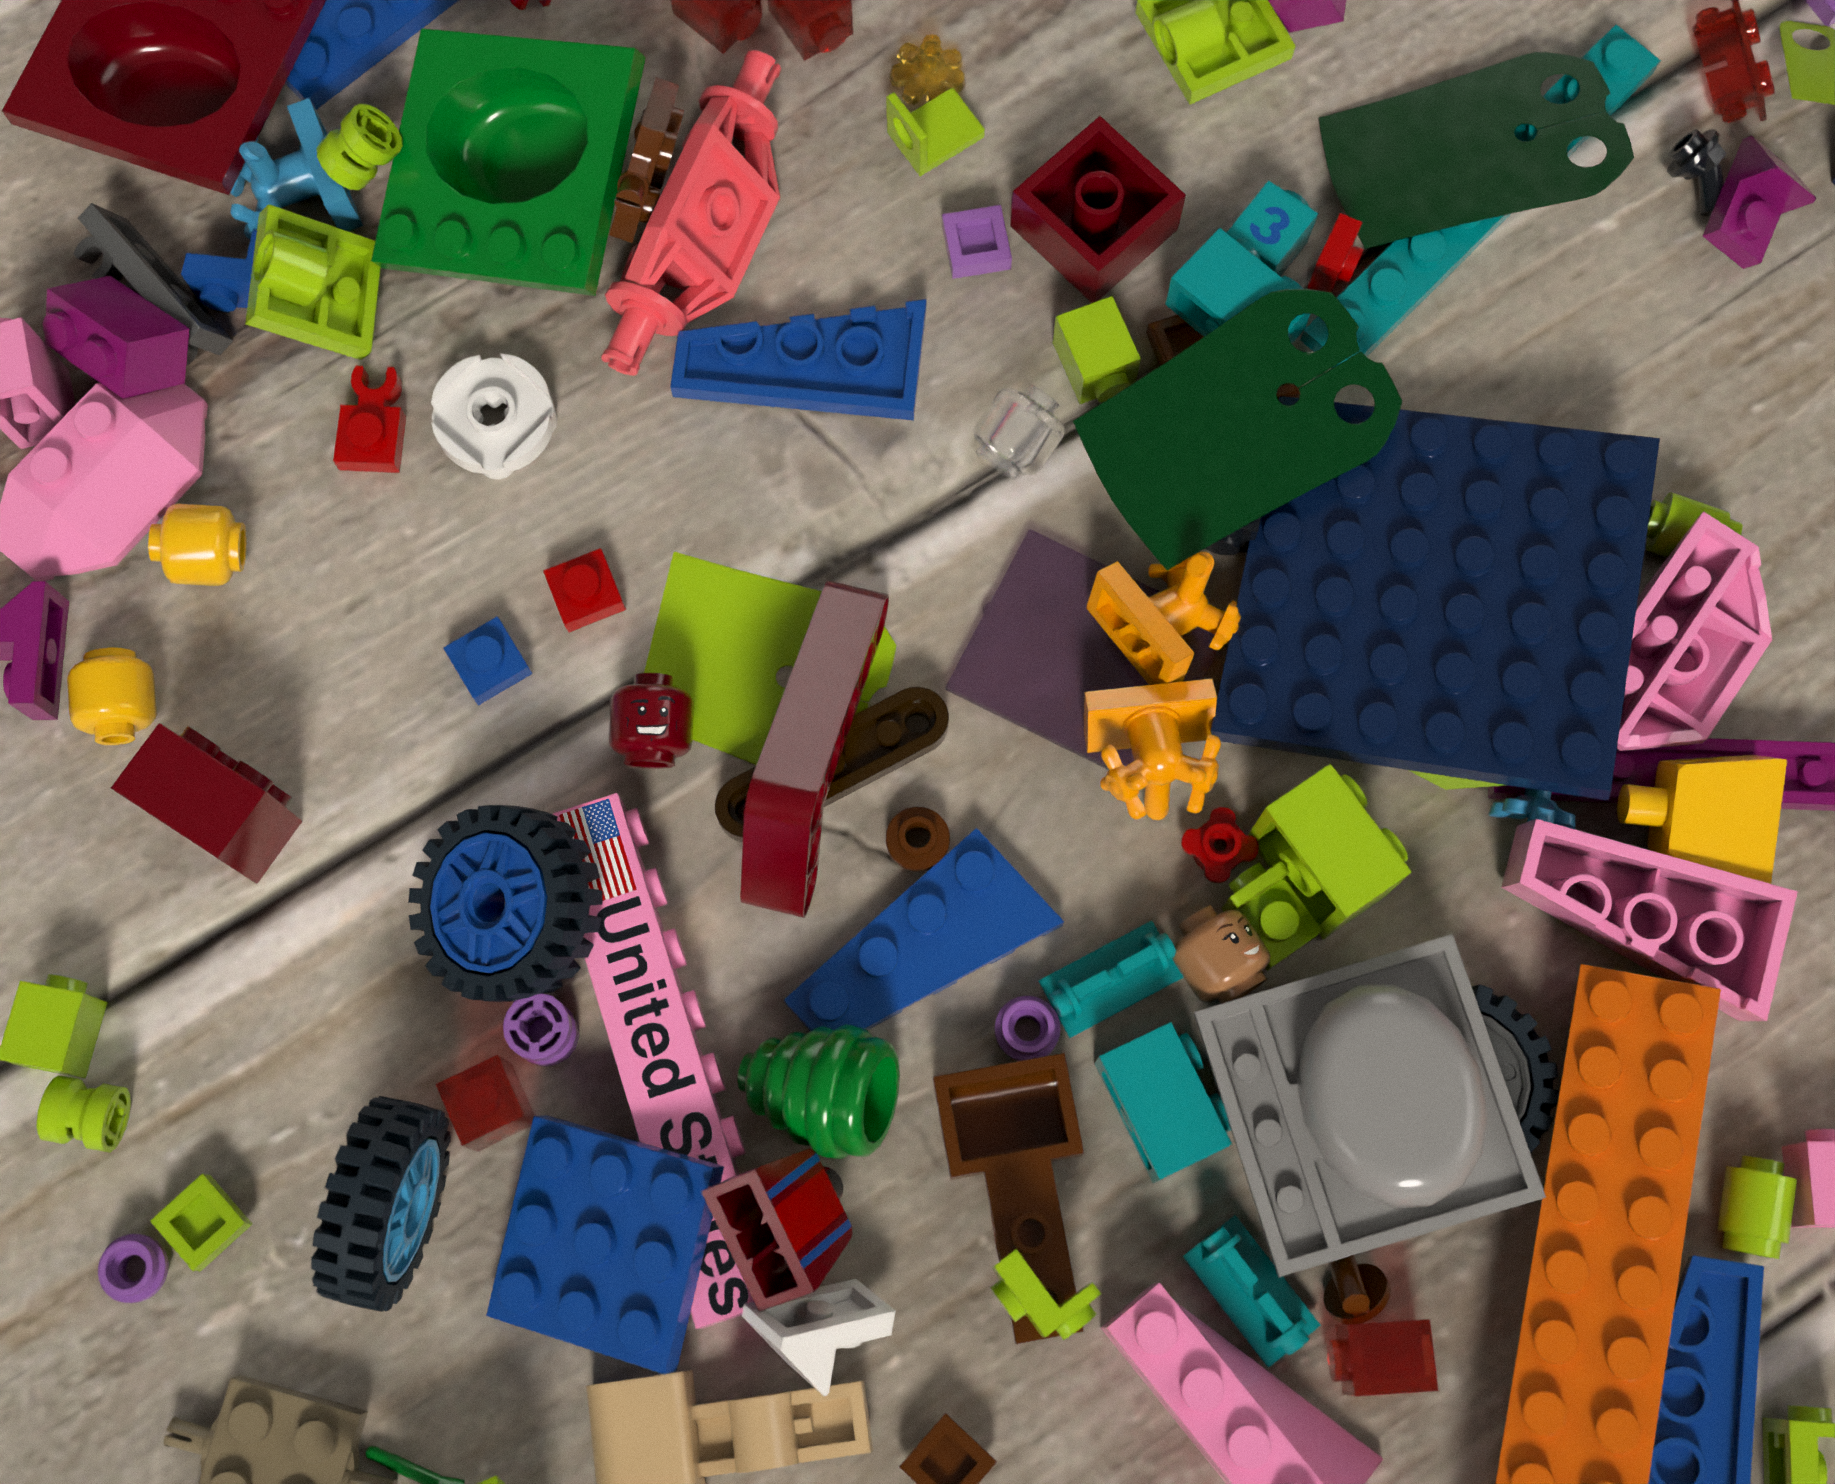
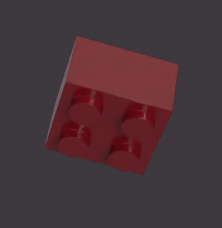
M1099 116L1013 190L1010 227L1091 303L1099 301L1178 230L1186 194L1106 120Z
M158 723L111 786V789L258 884L302 823L301 819L286 808L292 797L275 786L274 782L241 760L237 762L222 752L219 746L189 726L179 736L161 723Z

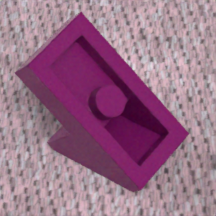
M1752 135L1741 141L1702 237L1743 269L1761 264L1781 214L1814 203L1816 196L1791 167Z
M46 581L31 582L0 609V661H12V663L6 665L4 670V692L8 698V704L32 720H58L69 600Z

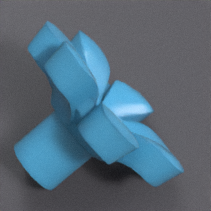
M1525 788L1524 795H1519L1515 799L1506 798L1505 802H1493L1488 813L1489 816L1496 818L1507 817L1519 820L1528 818L1527 822L1539 819L1576 829L1575 815L1563 811L1557 806L1556 802L1550 800L1552 792Z

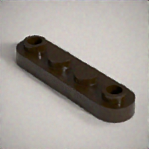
M909 687L855 714L824 807L936 749L944 741L949 726V713L944 700L936 692L928 688ZM914 715L923 716L928 720L929 726L923 732H911L905 726L908 718ZM755 767L727 781L719 790L715 800V814L722 830L729 837L739 842H743L744 821L738 818L737 812L746 803Z

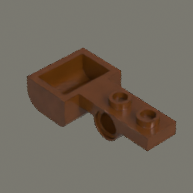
M1065 1053L934 1076V1092L950 1180L984 1174L999 1262L1017 1249L1058 1306L1076 1293V1287L1052 1162L1081 1157L1084 1154ZM1026 1315L1017 1322H1014L1010 1317L1015 1344L1060 1336L1054 1330L1047 1337H1041ZM1083 1327L1080 1328V1329H1079L1078 1331H1076L1075 1333L1084 1332Z

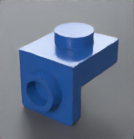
M257 229L252 231L246 259L186 253L181 275L200 303L211 309L223 312L234 311L236 307L247 308Z

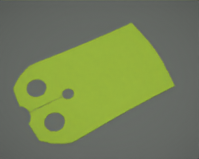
M675 551L672 552L643 673L670 675L673 677V686L687 691L693 698L692 740L757 765L785 690L784 687L778 684L776 673L784 666L794 667L822 591L733 569ZM885 626L860 698L862 701H859L855 714L867 709L872 696L880 688L887 687L897 645Z

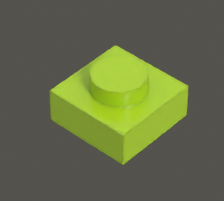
M203 1173L150 1220L192 1271H202L253 1224L211 1175Z

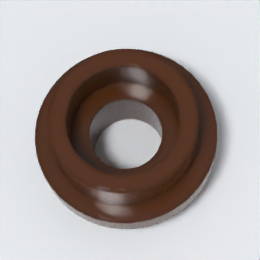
M911 807L902 810L888 825L886 831L887 850L891 858L904 869L910 871L929 870L947 854L949 849L950 833L948 826L937 812L929 808ZM913 828H923L929 833L930 840L924 847L915 848L907 843L905 839L906 834Z

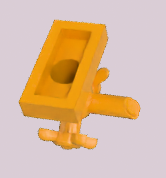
M1213 679L1084 692V738L1087 753L1101 752V758L1109 770L1106 776L1101 779L1100 786L1103 790L1110 791L1117 800L1125 802L1131 818L1138 820L1147 814L1153 820L1164 819L1169 811L1171 782L1175 779L1192 784L1187 811L1199 813L1202 810L1205 794L1212 790L1218 778L1219 764L1215 758L1221 747L1219 737L1211 734L1217 704ZM1206 741L1201 759L1184 755L1181 743ZM1131 748L1134 761L1124 766L1117 750ZM1145 788L1144 806L1138 797L1139 790Z

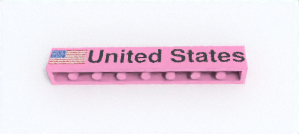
M614 793L553 813V815L558 817L557 821L566 822L577 831L573 839L585 841L591 853L582 861L595 863L600 878L588 882L589 889L602 890L603 905H594L589 908V915L600 917L601 922L599 932L584 933L583 937L594 944L589 957L585 958L639 1141L724 1166L721 1182L739 1175L735 1157L746 1154L734 1115L722 1119L715 1093L726 1090L715 1053L703 1055L695 1031L706 1027L705 1019L695 990L685 993L682 990L676 969L686 966L687 962L676 929L664 931L657 908L667 905L668 901L657 868L645 870L639 847L648 845L649 840L638 808L627 811L618 793ZM714 1217L712 1218L691 1308L696 1329H704L741 1316L744 1304L754 1302Z

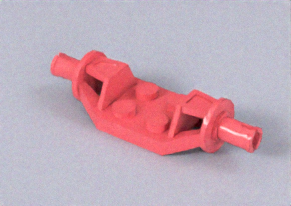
M757 50L747 52L744 57V63L732 87L714 85L707 87L703 91L699 99L702 113L682 144L683 150L649 218L638 244L632 247L620 281L612 282L605 293L607 303L622 317L601 358L603 362L609 363V367L620 373L630 376L638 374L640 364L655 333L665 336H678V331H684L687 323L734 298L778 204L780 193L770 145L778 131V121L764 103L775 79H777L781 72V66L774 64L776 60L764 52ZM732 137L744 141L745 158L731 144ZM665 284L685 290L673 302L659 294Z

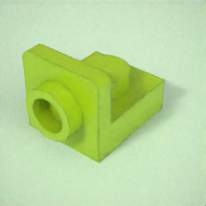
M1282 861L1267 871L1259 862L1236 877L1228 884L1234 894L1228 898L1221 908L1223 911H1241L1247 917L1269 950L1270 962L1266 967L1267 971L1323 932L1315 918L1285 880L1286 875L1290 871Z
M1787 1405L1788 1419L1762 1417L1764 1484H1827V1466L1823 1454L1818 1451V1437L1835 1438V1422H1832V1408Z

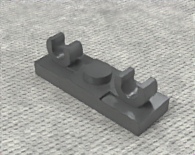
M93 203L78 217L80 222L93 236L83 239L77 245L74 251L75 257L93 265L103 254L101 266L92 274L94 279L112 276L120 281L124 276L128 280L125 286L188 327L189 340L186 366L195 359L198 348L220 356L234 341L128 219Z

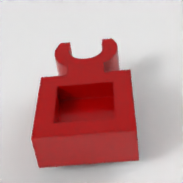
M356 365L351 374V385L359 398L358 405L340 404L333 462L339 471L400 473L406 415L401 407L390 406L401 396V378L395 367H387L384 384L379 388L370 389L368 388L369 375L364 366Z

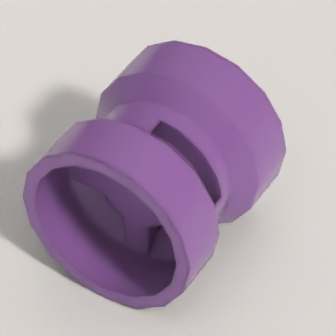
M540 993L525 999L516 1000L507 1010L504 1018V1038L510 1049L532 1064L543 1067L558 1065L568 1059L576 1049L579 1039L578 1022L573 1013L551 995Z

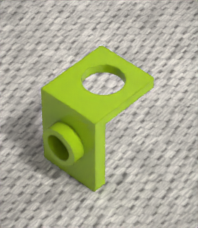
M950 88L911 113L895 92L886 96L887 133L920 177L985 136L984 127L954 88Z

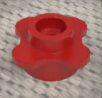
M1218 807L1212 810L1209 820L1198 829L1190 828L1186 830L1181 839L1183 851L1193 856L1195 863L1204 871V876L1208 881L1217 884L1226 882L1230 877L1231 871L1242 861H1253L1259 851V844L1256 838L1243 833L1235 823V813L1226 807ZM1216 840H1223L1225 842L1226 848L1223 851L1215 849L1214 842Z

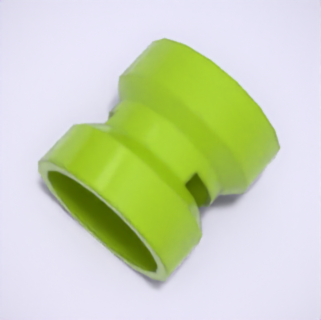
M360 103L355 105L343 117L341 129L330 131L319 142L316 148L317 158L328 176L339 185L351 190H360L365 188L375 178L378 172L377 165L383 166L388 164L400 152L402 137L395 124L381 110L371 105Z
M62 1075L56 1076L46 1087L40 1101L36 1123L39 1138L44 1141L66 1144L75 1138L76 1140H81L87 1149L112 1152L122 1140L128 1124L131 1108L128 1088L103 1083L96 1089L90 1087L87 1089L84 1081L81 1079Z

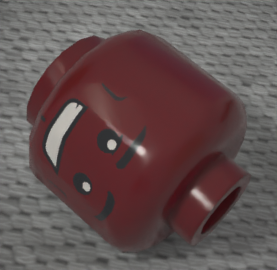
M662 673L635 674L634 684L620 687L612 694L609 745L615 752L624 756L625 765L647 769L674 767L675 759L687 754L692 747L693 698L687 691L674 687L673 677Z

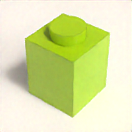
M1113 296L1056 316L1052 343L1079 404L1097 399L1099 402H1105L1136 382L1141 358Z
M48 974L45 985L20 981L0 1046V1060L22 1067L86 1079L108 1002L85 994L88 983L69 977Z

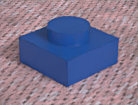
M498 616L443 647L478 706L533 674Z

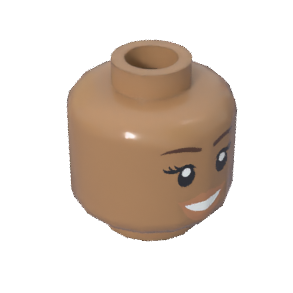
M1209 905L1188 917L1178 926L1184 937L1175 944L1176 953L1172 959L1200 1001L1214 1002L1218 1000L1222 1004L1248 995L1268 980L1263 970L1266 969L1270 962L1269 950L1241 911L1227 910L1217 915L1212 906Z

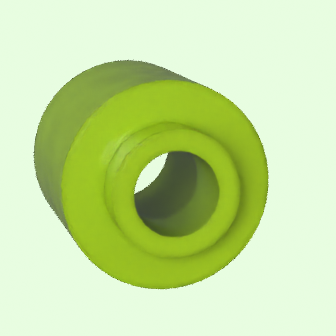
M1669 492L1662 502L1657 500L1651 502L1646 550L1668 557L1703 511L1740 535L1742 534L1743 525L1741 522L1730 519V512Z
M1742 1156L1740 1168L1726 1166L1717 1229L1724 1232L1723 1249L1780 1259L1781 1243L1789 1244L1797 1179L1783 1176L1785 1163L1752 1156Z

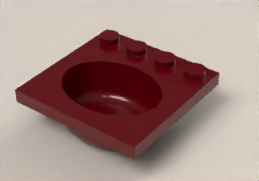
M61 0L2 112L12 125L229 195L245 164L239 148L245 142H256L326 0Z

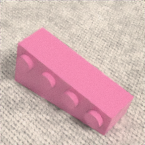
M1534 819L1517 826L1501 888L1663 979L1721 989L1718 1009L1736 1020L1767 1021L1798 891L1539 819Z

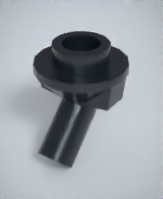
M1698 129L1692 130L1681 138L1669 152V156L1673 161L1668 166L1667 172L1673 178L1683 177L1685 180L1698 177L1702 216H1711L1724 185L1723 172L1719 163L1727 153L1720 146V134L1715 129L1707 130L1702 134Z

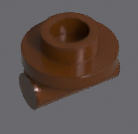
M1354 1255L1328 1263L1333 1277L1324 1290L1323 1302L1330 1316L1335 1321L1345 1325L1361 1324L1373 1319L1385 1308L1390 1298L1391 1286L1380 1268L1372 1264H1357Z

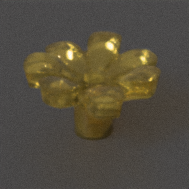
M933 34L926 35L920 47L908 42L903 44L897 53V59L901 63L894 64L889 72L891 84L895 87L905 86L902 98L912 105L918 104L923 95H927V101L929 102L944 93L946 89L954 88L956 92H960L964 89L966 83L965 74L960 70L963 62L959 51L956 49L942 51L939 36Z

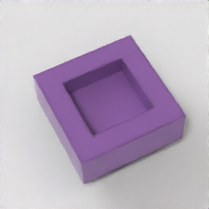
M1001 205L942 214V229L952 279L1011 270L1012 256Z

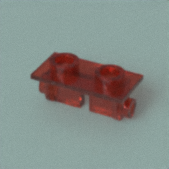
M1731 0L1732 8L1720 12L1717 7H1710L1700 11L1695 16L1696 23L1692 27V32L1697 41L1703 68L1723 61L1727 62V66L1705 73L1714 113L1722 116L1723 122L1732 123L1744 118L1747 115V109L1757 106L1760 120H1767L1764 98L1774 95L1775 90L1767 59L1755 63L1751 46L1761 43L1753 8L1741 11L1739 1Z

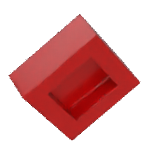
M1342 213L1339 214L1315 265L1307 289L1332 293L1338 279L1347 283L1350 282L1364 251L1363 248L1354 245L1363 222Z
M601 548L543 570L568 633L626 610Z

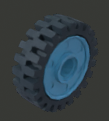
M379 1096V1098L374 1097L371 1099L369 1106H364L360 1110L357 1123L352 1122L346 1133L347 1145H340L335 1157L336 1171L335 1173L329 1172L325 1189L329 1190L327 1199L320 1202L317 1218L322 1219L321 1225L314 1231L312 1246L317 1247L311 1257V1270H315L312 1281L313 1286L317 1287L316 1292L319 1296L347 1305L383 1312L392 1309L393 1304H397L402 1298L403 1289H408L413 1280V1268L418 1269L424 1257L422 1248L424 1244H429L433 1232L431 1223L433 1217L438 1216L441 1205L440 1202H437L438 1197L444 1191L447 1176L443 1175V1172L449 1164L450 1152L446 1150L451 1140L450 1131H447L449 1121L447 1117H444L445 1113L442 1110L410 1101Z

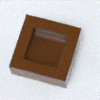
M945 1412L899 1467L916 1484H979L997 1463V1460Z

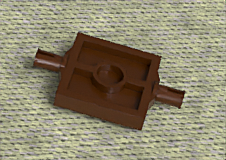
M658 77L655 78L647 107L643 110L641 120L634 129L636 143L628 170L623 172L618 179L617 188L619 191L614 202L617 209L609 236L633 243L639 221L648 223L659 200L685 111L673 106L679 88L678 84Z

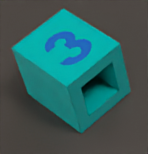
M1268 180L1226 233L1233 239L1239 238L1248 242L1258 252L1261 261L1281 277L1308 243L1318 213L1311 209L1307 201L1298 193L1292 190H1283Z

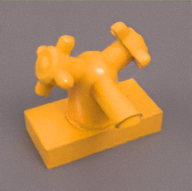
M1208 552L1196 553L1169 570H1166L1162 564H1151L1148 567L1149 577L1162 578L1167 583V589L1150 597H1147L1118 561L1097 572L1086 609L1148 685L1184 681L1195 654L1181 637L1197 627L1215 634L1209 647L1214 650H1220L1224 644L1229 643L1232 635L1239 628L1238 623L1241 616L1236 607V601L1232 600L1226 611H1223L1208 604V600L1203 593L1214 566V558Z

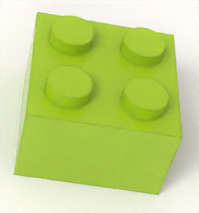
M1331 763L1268 805L1248 834L1258 841V852L1270 868L1282 861L1290 871L1286 875L1285 880L1323 929V932L1320 934L1323 940L1385 898L1412 873L1405 863L1408 860V855L1401 841L1388 828L1379 829L1364 809L1368 806V803L1361 788L1347 774L1340 776Z

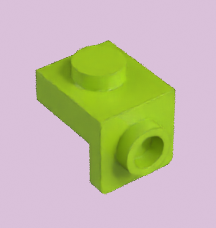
M1017 1249L992 1267L1000 1279L990 1287L996 1298L1014 1322H1017L1026 1315L1041 1337H1047L1056 1330L1060 1337L1065 1340L1097 1315L1089 1303L1099 1297L1101 1292L1093 1282L1085 1285L1058 1306Z

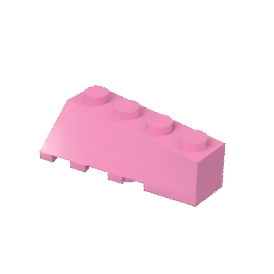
M1160 1283L1151 1284L1101 1327L1102 1331L1226 1484H1365L1384 1459L1173 1300Z

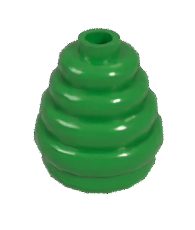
M842 1025L835 1030L827 1027H816L807 1034L793 1032L782 1040L770 1037L760 1043L754 1053L748 1052L743 1057L738 1070L737 1083L739 1090L746 1093L747 1104L752 1112L757 1115L766 1116L771 1126L778 1130L786 1131L794 1143L811 1146L818 1155L828 1158L842 1159L848 1155L867 1157L881 1146L888 1134L895 1114L900 1084L899 1057L892 1043L878 1037H873L866 1029L853 1025Z

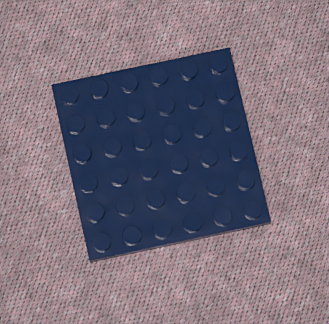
M1280 396L1278 401L1283 405L1290 406L1294 405L1299 398ZM1334 402L1337 415L1343 421L1350 424L1365 422L1374 411V406ZM1400 409L1391 434L1376 456L1261 516L1255 541L1250 540L1236 605L1241 619L1238 623L1239 628L1229 640L1217 698L1216 716L1213 718L1211 734L1219 737L1221 742L1609 800L1660 438Z

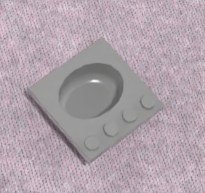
M1453 934L1194 1012L1200 1036L1278 1277L1546 1198Z

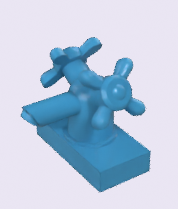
M310 98L287 106L301 142L300 150L272 160L266 148L257 143L258 138L256 142H245L240 146L239 152L245 160V164L230 193L238 197L243 192L245 180L251 183L252 193L257 200V205L254 212L243 205L232 204L230 214L234 219L247 223L244 228V235L248 239H251L253 229H257L259 213L268 204L283 208L318 195L321 196L324 206L337 228L351 231L363 226L350 190L330 178L321 167L317 158L316 148L328 133Z

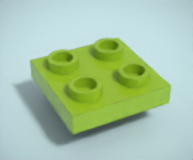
M1137 0L1135 13L1189 105L1291 60L1296 45L1268 0Z
M268 204L259 213L245 324L355 359H364L372 351L381 268L371 262L375 241Z

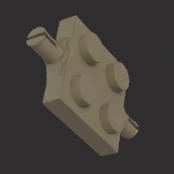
M243 1375L230 1378L220 1414L211 1427L174 1417L166 1429L167 1432L172 1433L165 1435L163 1444L166 1447L171 1446L201 1455V1477L199 1484H397V1479H389L359 1470L358 1445L367 1418V1410Z

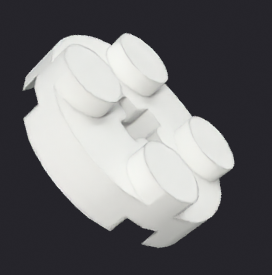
M500 354L501 358L483 360L480 355L465 358L453 365L438 381L433 390L431 400L433 406V423L431 422L433 433L442 450L454 463L468 471L482 473L490 479L499 480L508 477L513 471L527 466L543 452L552 437V432L557 426L558 419L547 383L531 364L519 357L508 354ZM502 403L508 406L504 411L506 418L501 423L489 426L482 425L484 417L480 409L488 404L492 408H497Z

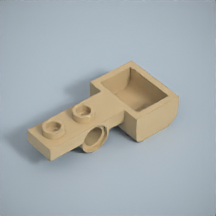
M693 1370L586 1386L596 1484H706L705 1477L768 1470L803 1462L865 1454L873 1451L864 1380L830 1385L827 1396H823L813 1387L698 1405L696 1404Z

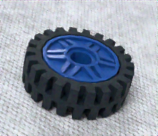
M485 805L478 806V809H467L456 814L458 821H446L437 829L442 839H429L422 851L431 859V862H416L412 876L423 880L422 888L409 889L408 903L420 904L421 910L420 913L409 915L410 930L424 931L425 934L414 942L419 955L433 956L425 967L432 976L444 977L441 985L451 992H462L461 997L471 1000L512 1002L540 993L556 991L563 986L561 979L573 978L581 969L575 959L589 957L594 944L583 937L584 933L599 932L601 918L589 915V908L594 905H603L602 890L589 889L588 882L600 878L595 863L582 861L591 853L584 840L573 839L577 832L566 822L557 821V816L545 811L521 806Z

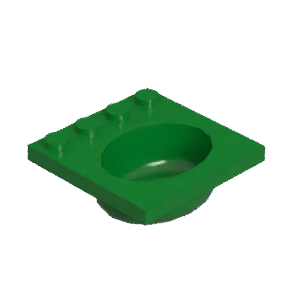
M421 28L399 133L402 137V148L392 161L371 262L384 269L596 296L615 206L614 202L618 192V179L622 173L646 57L633 47Z

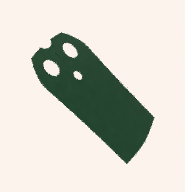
M1533 52L1414 91L1318 118L1326 162L1334 189L1347 216L1363 222L1358 237L1365 249L1462 224L1594 196L1614 182L1634 159L1630 138L1624 123H1618L1606 112L1605 101L1611 92L1592 61L1575 56L1551 52ZM1565 74L1576 79L1579 83L1580 91L1573 101L1565 104H1555L1546 100L1541 94L1542 83L1552 75ZM1522 124H1529L1538 129L1535 139L1525 142L1518 140L1514 135V131ZM1579 137H1596L1606 146L1607 154L1601 163L1591 167H1582L1574 164L1568 158V145Z
M1283 289L1270 292L1162 366L1073 421L1093 467L1112 502L1166 570L1173 568L1272 510L1367 462L1376 456L1385 445L1396 424L1403 401L1383 363L1372 361L1360 351L1356 334L1359 326L1333 293L1312 289ZM1314 314L1325 322L1328 329V339L1319 350L1303 352L1291 344L1288 337V328L1291 321L1297 316ZM1290 383L1299 388L1300 397L1294 405L1287 406L1278 401L1276 393L1282 384ZM1360 385L1372 394L1374 411L1365 422L1350 424L1343 421L1337 415L1334 408V399L1343 387Z

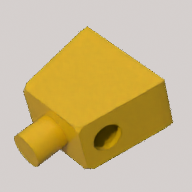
M1743 755L1660 761L1656 771L1655 787L1629 784L1622 786L1617 802L1618 820L1624 824L1650 826L1647 842L1648 850L1771 884L1787 759Z

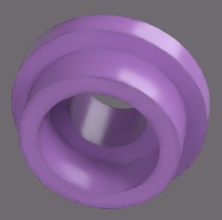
M1035 996L1016 997L1007 1002L997 1015L994 1028L996 1041L1007 1056L1017 1061L1047 1056L1053 1051L1059 1040L1060 1021L1053 1007L1041 998ZM1024 1018L1034 1020L1039 1026V1036L1033 1041L1019 1039L1014 1029L1015 1024L1019 1020Z
M128 1234L117 1238L104 1250L99 1261L98 1278L101 1287L112 1299L123 1303H138L151 1298L161 1289L168 1275L169 1262L166 1251L157 1240L147 1235ZM140 1256L145 1263V1271L140 1279L132 1281L126 1272L127 1264L133 1257Z

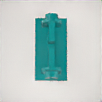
M1151 920L1038 980L1070 1039L1184 977L1172 959L1176 954L1174 944L1165 932L1160 935Z
M1236 1215L1182 1256L1267 1368L1286 1353L1291 1355L1310 1340L1309 1335L1321 1326L1285 1278L1277 1276L1274 1264Z

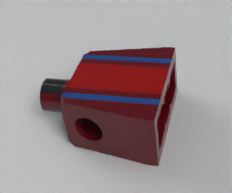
M811 1148L764 1164L701 1191L759 1312L816 1291L853 1236L852 1225L840 1202L844 1189L843 1182L836 1171L822 1165L817 1153Z

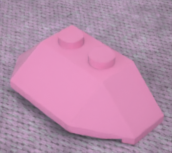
M100 382L96 383L8 474L0 502V551L36 581L53 580L54 576L80 574L118 565L149 532L151 524H156L165 515L167 509L174 505L203 475L205 418H207L208 410L206 401L185 384L123 399Z
M1704 511L1638 596L1617 749L1620 751L1702 744L1707 740L1772 641L1766 593L1759 571L1761 566L1759 547Z

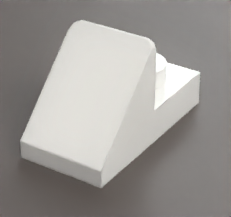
M851 1279L820 1286L810 1294L760 1312L754 1302L745 1303L742 1317L791 1368L823 1396H827L830 1390L836 1349L854 1348L862 1342L892 1335L896 1310L857 1279Z

